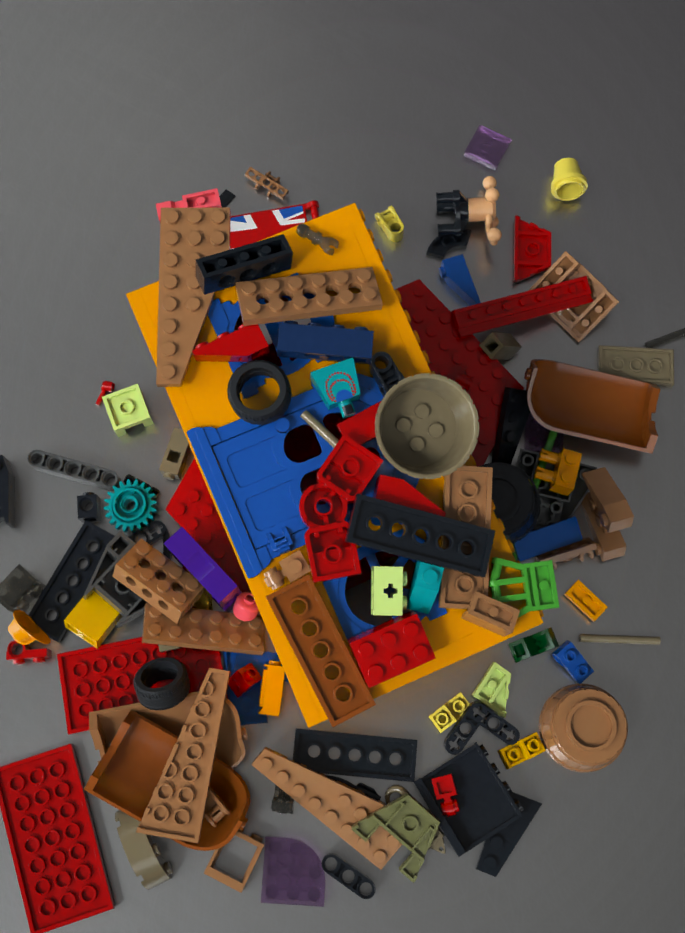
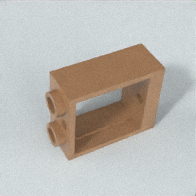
M244 828L243 830L238 829L235 835L257 846V849L243 879L240 880L215 867L224 846L215 849L204 871V874L240 893L244 890L266 844L262 842L263 838L255 833H252L251 836L244 833Z

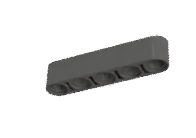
M33 450L28 455L29 464L37 471L109 491H114L112 486L120 488L119 482L121 479L113 470L41 450ZM42 457V461L35 464V460ZM56 462H60V466L57 469H53V465ZM74 467H79L77 473L71 474V470ZM92 472H97V476L94 479H89V475ZM110 477H115V481L112 484H107V480Z

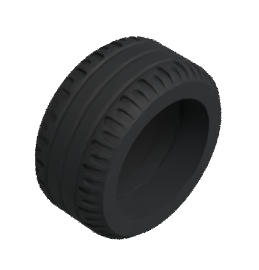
M252 360L242 364L232 374L227 388L228 399L235 413L244 421L255 425L269 424L278 420L287 411L291 402V386L285 372L276 364L266 360ZM260 375L269 376L276 380L280 392L277 400L270 407L262 410H253L243 405L240 399V392L246 381Z
M157 658L147 662L138 670L134 677V689L139 702L145 708L150 710H167L175 707L187 697L190 690V680L186 667L182 662L174 658ZM167 679L173 680L170 684L160 688H150L159 681Z

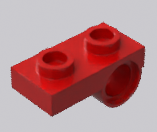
M15 640L9 643L6 652V660L12 661L14 665L25 664V660H33V663H43L45 659L52 658V650L47 648L31 650L29 644L22 645L23 651L17 655L15 652L16 647L22 644Z

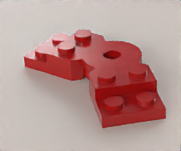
M343 434L317 472L318 484L308 487L302 494L299 503L300 517L309 528L304 534V540L313 583L362 573L356 545L345 542L349 523L344 519L347 514V504L354 503L356 494L363 493L384 460L345 434ZM319 502H326L329 504L330 510L327 513H320L316 505Z

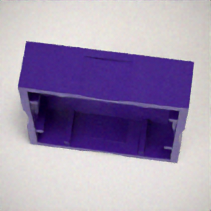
M181 527L163 544L182 566L184 565L202 584L204 590L223 611L230 612L233 609L236 597L241 594L239 587L189 533Z

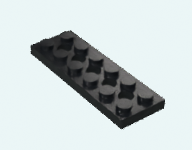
M356 494L345 542L485 578L495 530L362 494ZM371 517H376L380 520L381 526L377 531L369 527L368 523ZM395 523L403 526L404 532L400 537H396L392 533V526ZM418 529L426 533V540L423 543H419L415 539V533ZM441 535L449 539V546L446 549H442L438 545V539ZM464 541L469 542L472 547L469 555H465L461 551V544Z
M85 520L28 614L36 625L57 642H60L67 630L64 619L84 596L107 544L115 537L113 534ZM91 542H97L98 548L93 552L89 551L88 545ZM87 559V566L80 569L78 567L79 560ZM73 575L77 576V583L69 586L68 578ZM60 593L67 594V600L64 603H59L57 600ZM50 610H55L57 612L56 618L49 621L47 613Z
M296 728L293 761L306 765L307 768L318 773L414 782L417 740ZM312 745L320 748V754L315 758L308 754V749ZM332 747H337L340 750V757L338 759H331L328 752ZM352 749L360 751L361 757L358 761L350 760L349 752ZM372 751L380 753L381 760L378 763H372L369 760V755ZM392 753H398L401 756L400 764L393 765L390 763L389 758Z

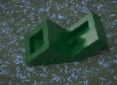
M552 627L508 644L516 663L559 646Z

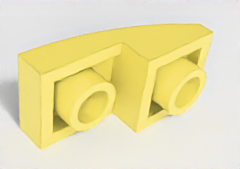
M460 692L428 717L439 732L442 733L459 720L470 703Z

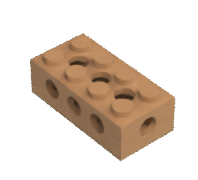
M142 538L116 563L112 576L176 624L200 599L204 590L202 584L194 576Z

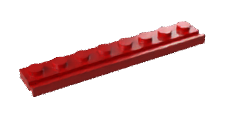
M587 276L459 308L451 311L456 330L459 333L458 338L586 305L594 300L591 298L592 293Z

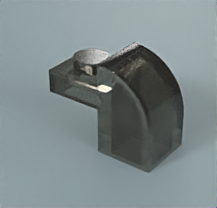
M275 784L271 805L272 811L281 814H293L295 800Z

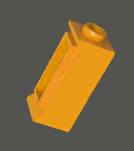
M269 660V664H264L266 669H263L258 705L260 709L257 713L279 716L285 671L283 666H281V662Z

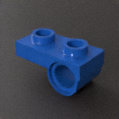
M566 640L552 653L553 658L567 670L577 684H581L594 672L569 640Z

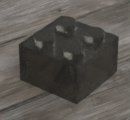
M19 564L0 583V603L11 612H14V610L26 612L30 607V603L34 598H39L46 585L30 570Z

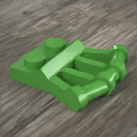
M492 557L491 563L493 567L488 587H491L493 599L502 603L525 599L526 606L519 609L518 618L530 611L559 608L552 560L521 564ZM502 566L520 570L522 577L500 579ZM523 583V594L501 595V585Z

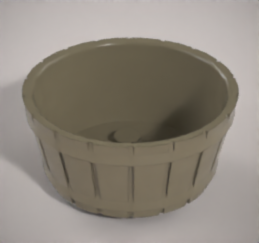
M416 374L413 377L409 376L399 381L383 397L375 417L376 441L383 456L400 472L419 479L441 478V476H447L456 471L457 468H460L469 459V455L473 453L479 436L478 412L475 404L473 405L470 395L457 382L438 374Z

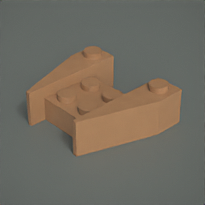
M605 467L584 472L582 476L590 492L587 493L581 505L593 541L596 543L597 550L594 551L597 556L600 555L602 562L624 556L627 546L620 530L632 527L634 515L630 506Z

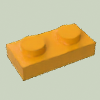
M579 579L564 594L592 622L596 621L608 608Z

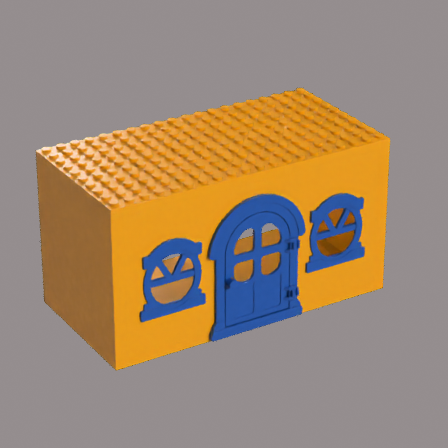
M355 203L265 238L268 239L284 234L293 251L291 269L256 280L373 267L383 303L382 310L310 318L311 323H319L323 327L343 325L346 329L366 327L369 331H374L372 357L380 351L388 353L404 378L413 377L421 373L435 374L434 371L431 372L428 364L430 362L427 353L420 349L418 344L420 343V338L417 331H412L409 324L411 322L410 315L407 310H403L400 304L402 302L401 295L397 289L394 290L391 284L393 282L392 275L388 269L385 270L382 264L384 261L380 249H376L373 244L375 241L373 233L364 224L366 221L362 209L357 208ZM159 281L126 294L156 367ZM235 286L215 292L205 324L199 334L197 345L206 341L210 343L224 332L232 333L243 324ZM357 288L349 289V291L355 294L360 292ZM335 291L326 292L329 296L338 295ZM306 293L303 295L307 299H312L315 297L311 293ZM282 296L280 298L285 302L292 300L289 296ZM263 298L257 300L260 304H267L269 302ZM284 321L265 324L276 351L279 323ZM192 353L191 362L182 386L165 387L301 712L308 728L327 720L328 717L266 598L267 595L290 584V581L285 576L283 579L285 584L272 590L263 580L265 578L263 573L275 566L277 570H282L279 561L299 549L310 567L304 540V534L309 528L303 523L299 514V503L302 496L300 484L306 474L321 468L334 448L313 429L322 453L305 462L296 463L286 456L284 440L291 430L302 425H308L300 417L305 410L311 413L323 426V418L326 415L341 413L339 407L331 410L327 409L310 380V372L338 362L300 358L291 361L289 357H279L282 366L279 367L285 372L291 386L290 405L284 415L278 420L269 424L255 425L244 421L235 413L227 394L228 383L232 374L238 367L247 362L195 361ZM377 361V362H375V365H376L377 368H379V369H385V368H386V365L384 364V362H382V361ZM355 363L361 394L358 400L352 402L356 414L383 399L377 383L370 374V364ZM255 376L243 385L240 399L243 405L249 409H266L277 400L280 388L277 381L269 376ZM376 438L362 445L366 449L374 448L377 450L380 458L384 460L362 495L373 497L376 479L381 474L404 479L443 510V476L436 479H419L408 476L397 470L387 461L379 449ZM469 455V459L463 464V466H476L472 455ZM493 500L491 504V530H495L489 558V580L493 567L491 563L492 557L520 563L513 556L515 550L509 539L506 540L503 531H505L503 522L495 516ZM328 503L316 505L320 513H327L330 510ZM354 503L347 504L348 509L344 520L348 523ZM376 517L370 518L368 523L370 529L377 531L381 526L380 520ZM395 523L392 526V533L396 537L402 536L404 532L403 526ZM418 529L415 533V539L419 543H423L426 540V533L421 529ZM440 536L439 539H438V545H439L440 548H441V536ZM356 545L359 561L366 557L370 568L371 566H380L375 555L376 552L380 551ZM399 556L392 566L404 567L409 559ZM502 566L500 579L522 577L520 570ZM310 571V572H308L307 574H309L310 577H311V579H312V574H311V571ZM347 577L314 583L358 668L347 639L376 626L360 620L350 610L345 597ZM523 583L500 586L502 596L524 593ZM388 584V588H384V593L388 594V598H390L391 593L395 592V588H391L390 584ZM488 587V597L492 598L491 587ZM403 588V596L408 597L409 589ZM438 591L429 614L414 611L418 614L436 659L368 688L373 699L543 624V611H530L517 618L513 633L504 637L462 619V614L467 609L438 608ZM525 599L503 602L518 610L526 606ZM295 600L291 605L292 611L296 614L303 613L306 608L302 600ZM309 621L303 625L302 630L306 635H313L317 630V626ZM319 643L314 647V654L318 657H323L328 652L327 646L323 643ZM330 665L325 669V675L330 679L336 678L339 674V669L335 665ZM340 687L336 691V697L339 700H346L350 696V690L346 687Z

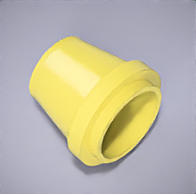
M563 158L557 161L554 165V175L551 183L552 195L563 201L574 200L582 196L586 192L588 184L586 177L582 174L578 161L574 158Z

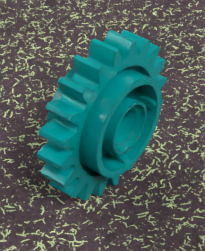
M127 479V484L124 485L120 481V488L112 486L115 492H107L111 498L104 499L109 504V506L103 507L105 511L109 512L105 517L111 519L109 522L111 525L116 524L115 528L117 530L122 528L125 533H127L129 528L132 533H135L136 527L143 531V524L148 527L150 526L148 519L155 520L151 514L158 513L153 508L159 505L157 501L153 500L157 496L155 493L150 494L153 489L151 487L146 488L147 484L145 482L140 485L136 479L134 484H132L130 479ZM135 502V507L132 510H127L128 504Z

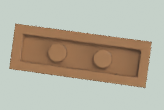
M587 537L581 541L535 556V560L537 562L552 560L553 569L557 570L555 562L558 561L567 562L578 556L583 562L585 553H588V556L593 559V550H597L596 543Z

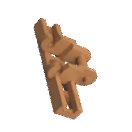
M250 167L245 173V177L256 183L255 189L258 190V186H263L269 190L267 193L268 197H271L272 193L284 200L286 194L289 193V190L278 184L280 183V177L275 178L271 175L270 171L263 175ZM249 172H252V173L255 174V175H254V176H250V175H249ZM267 180L270 181L269 185L263 184L266 183ZM281 190L284 194H279L278 191Z

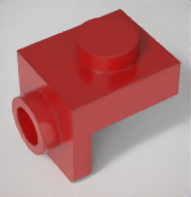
M249 663L237 670L229 678L228 685L238 698L254 684L262 680V677L253 664Z

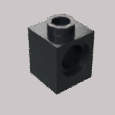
M85 492L83 495L77 496L78 519L82 523L85 520L89 522L101 521L100 498L93 492ZM88 503H93L92 509L86 511L85 506Z

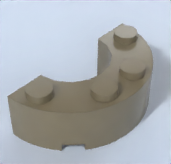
M121 810L115 813V821H120V826L117 827L118 835L134 873L137 877L141 875L144 879L141 881V884L147 890H150L172 879V867L168 861L165 862L164 858L160 856V848L157 843H153L151 835L136 833L140 821Z

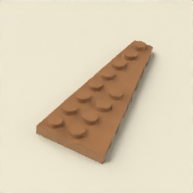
M209 668L197 698L190 709L188 718L181 729L179 738L162 771L160 780L153 791L151 800L144 811L136 833L199 843L230 671Z
M267 747L252 762L253 767L380 870L402 846V843L382 826H379L366 842L351 830L353 824L386 805L384 802L377 801L340 781L330 779L325 774L307 768L306 765L296 763Z

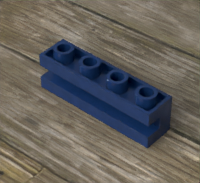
M285 321L284 323H279L277 357L341 362L353 357L354 363L370 364L374 331H369L366 327L346 329L343 325L323 327L319 323L300 325L296 321Z

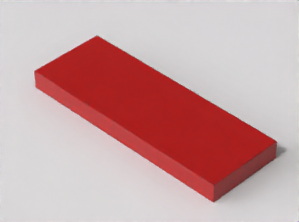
M381 401L337 424L336 426L341 435H347L360 445L376 438L375 417Z

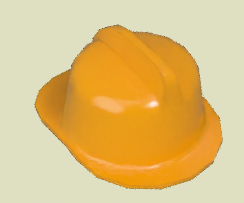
M14 610V619L8 626V631L16 642L22 645H28L35 640L43 644L51 642L49 636L36 625L29 615L21 610Z

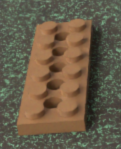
M373 267L236 282L235 285L243 326L382 310L383 306ZM357 288L360 292L355 294L349 291V289ZM335 291L338 295L329 296L326 292ZM306 293H311L315 297L312 299H307L303 295ZM282 296H289L292 300L285 302L280 298ZM263 298L269 302L267 304H260L257 300Z

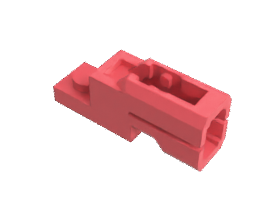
M218 188L182 195L183 200L156 203L159 221H161V208L222 207Z

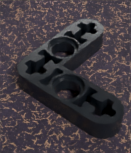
M474 701L468 705L447 735L444 746L448 753L452 755L459 754L479 725L509 745L519 741L520 733L515 726L483 703ZM481 706L480 711L486 715L485 718L479 714L474 716L472 709ZM492 717H496L499 720L496 728L488 726V721ZM464 722H468L471 725L468 733L460 731V725ZM504 723L506 724L504 728L507 731L511 732L512 730H514L513 734L515 736L513 739L511 737L506 739L507 735L503 731H500ZM455 732H458L461 737H464V740L462 741L459 738L457 740L458 747L450 749L449 742H454L457 739Z

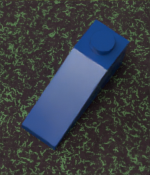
M463 254L442 260L439 273L441 278L445 279L446 284L469 306L481 303Z

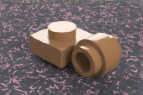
M299 549L279 561L282 570H277L275 566L263 573L265 576L263 580L268 587L275 590L285 584L283 580L285 576H287L291 583L310 572L311 569Z

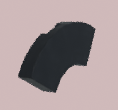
M464 229L461 236L441 235L436 237L428 247L426 255L444 260L450 251L458 248L466 249L472 230Z

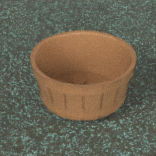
M571 684L554 692L545 702L539 718L540 738L547 753L558 764H561L566 769L575 770V772H594L605 768L620 755L627 739L628 723L623 708L607 691L590 684Z

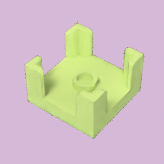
M138 384L102 396L113 430L118 437L126 435L125 429L143 423L147 427L154 424Z

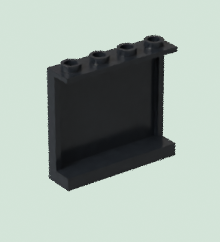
M477 742L423 778L414 781L432 814L440 820L439 825L458 857L522 817L521 811L524 810L517 799L513 801L509 794L512 792L506 781L501 782L498 774H500L499 769L494 762L489 763L486 758L489 755L483 744L479 746ZM452 773L457 795L451 796L453 800L457 799L460 811L456 812V815L448 817V815H443L440 803L444 802V798L436 799L431 779Z

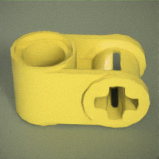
M390 205L387 210L375 213V219L388 239L392 242L401 241L404 234V224L394 207Z

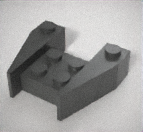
M121 530L107 544L83 597L86 600L95 591L123 617L117 622V628L144 614L145 604L148 603L112 577L116 563L136 544Z

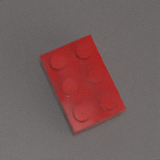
M414 611L407 612L403 616H398L347 639L368 688L436 659L418 614Z

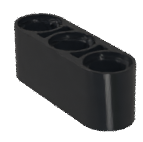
M328 853L323 857L322 868L327 874L363 899L373 897L375 894V884L368 876L335 853ZM330 857L335 858L337 861V866L334 869H329L325 865V861ZM344 871H353L354 879L352 881H345L342 877ZM367 882L371 884L372 890L370 893L364 894L360 891L362 883Z

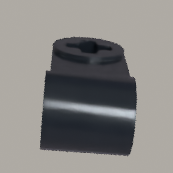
M380 351L373 355L369 371L384 397L390 388L404 379V376L388 353ZM377 361H382V362H384V364L386 365V368H385V369H379V368H377L376 365H375V362H377Z

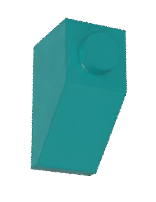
M416 562L407 597V609L429 614L439 591L444 571L443 567Z

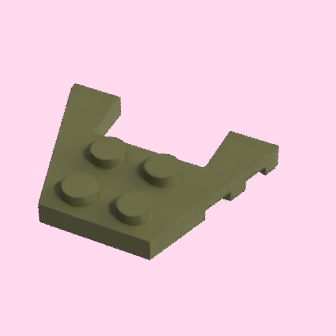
M406 793L353 824L351 830L365 842L379 826L387 830L412 852L399 867V871L414 883L419 869L425 860L427 850L431 846L439 827L440 820L413 796Z

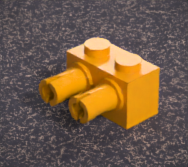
M542 448L538 460L554 464L555 468L554 471L537 466L534 478L550 482L549 491L568 496L575 487L582 453L565 448L559 453H554Z

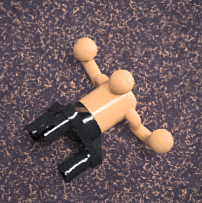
M487 176L483 180L482 184L486 189L484 197L466 198L460 190L436 192L437 214L453 212L455 214V222L453 224H438V236H461L468 222L485 221L487 238L492 246L497 245L502 237L501 231L496 228L499 224L498 217L496 216V201L499 199L500 194L495 188L497 181L493 176Z

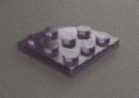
M265 836L261 903L324 907L325 872L316 852L304 842L294 838Z

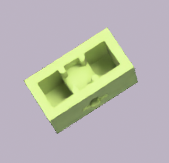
M371 566V615L403 616V610L407 609V597L403 596V586L407 585V572L403 571V567ZM388 584H390L391 588H395V592L390 594V598H388V594L384 593V588H388Z

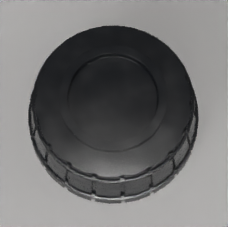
M494 462L479 466L493 468L492 500L495 505V510L493 511L496 518H500L505 527L503 533L506 540L509 539L514 544L526 537L529 531L531 532L539 517L540 496L536 485L523 470L514 465Z

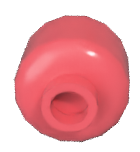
M242 592L236 597L233 606L234 615L242 621H252L259 613L251 592Z

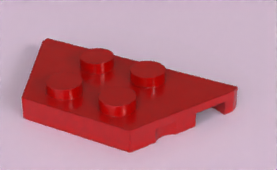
M515 215L514 283L544 272L551 267V232L544 228H539L532 222L529 224L521 220V217Z

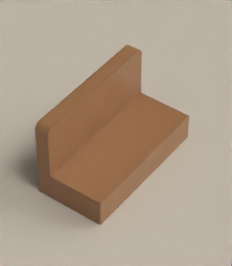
M476 591L473 593L467 611L462 614L461 618L505 637L513 633L520 610Z

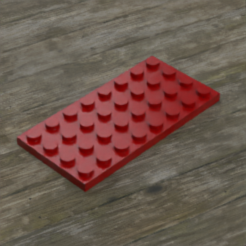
M142 637L100 645L98 649L89 647L57 654L68 735L89 731V712L140 703L134 689V677L138 670L147 662L164 657L174 658L182 662L186 667L190 680L189 693L200 691L209 668L223 670L220 651L180 647L181 649L159 652L158 644L142 643ZM167 679L159 681L150 688H160L170 684L173 680Z
M73 744L1 766L0 808L30 933H44L114 909L115 905Z

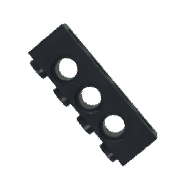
M284 234L196 259V279L203 294L206 295L235 286L236 282L256 280L291 269L293 251Z

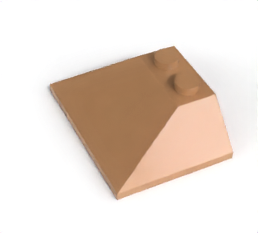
M565 251L529 290L587 276L592 293L591 298L594 301L586 305L550 314L580 343L619 301L580 262Z

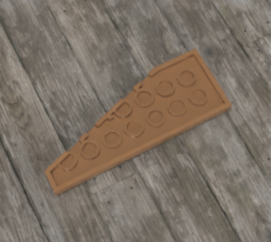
M230 207L161 208L157 387H181L191 362L192 350L197 346L199 334L205 324L215 297V292L203 294L196 279V259L230 250Z

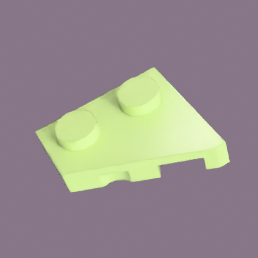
M492 662L472 693L474 698L502 718H505L507 714L505 710L509 697L508 685L510 684L511 673L496 662Z

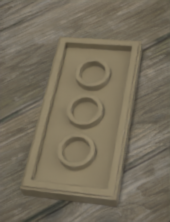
M599 345L598 371L653 383L657 386L673 387L674 349Z

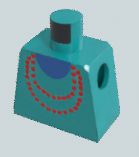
M353 357L310 372V380L328 410L339 407L343 418L356 414L352 402L358 400L361 394Z

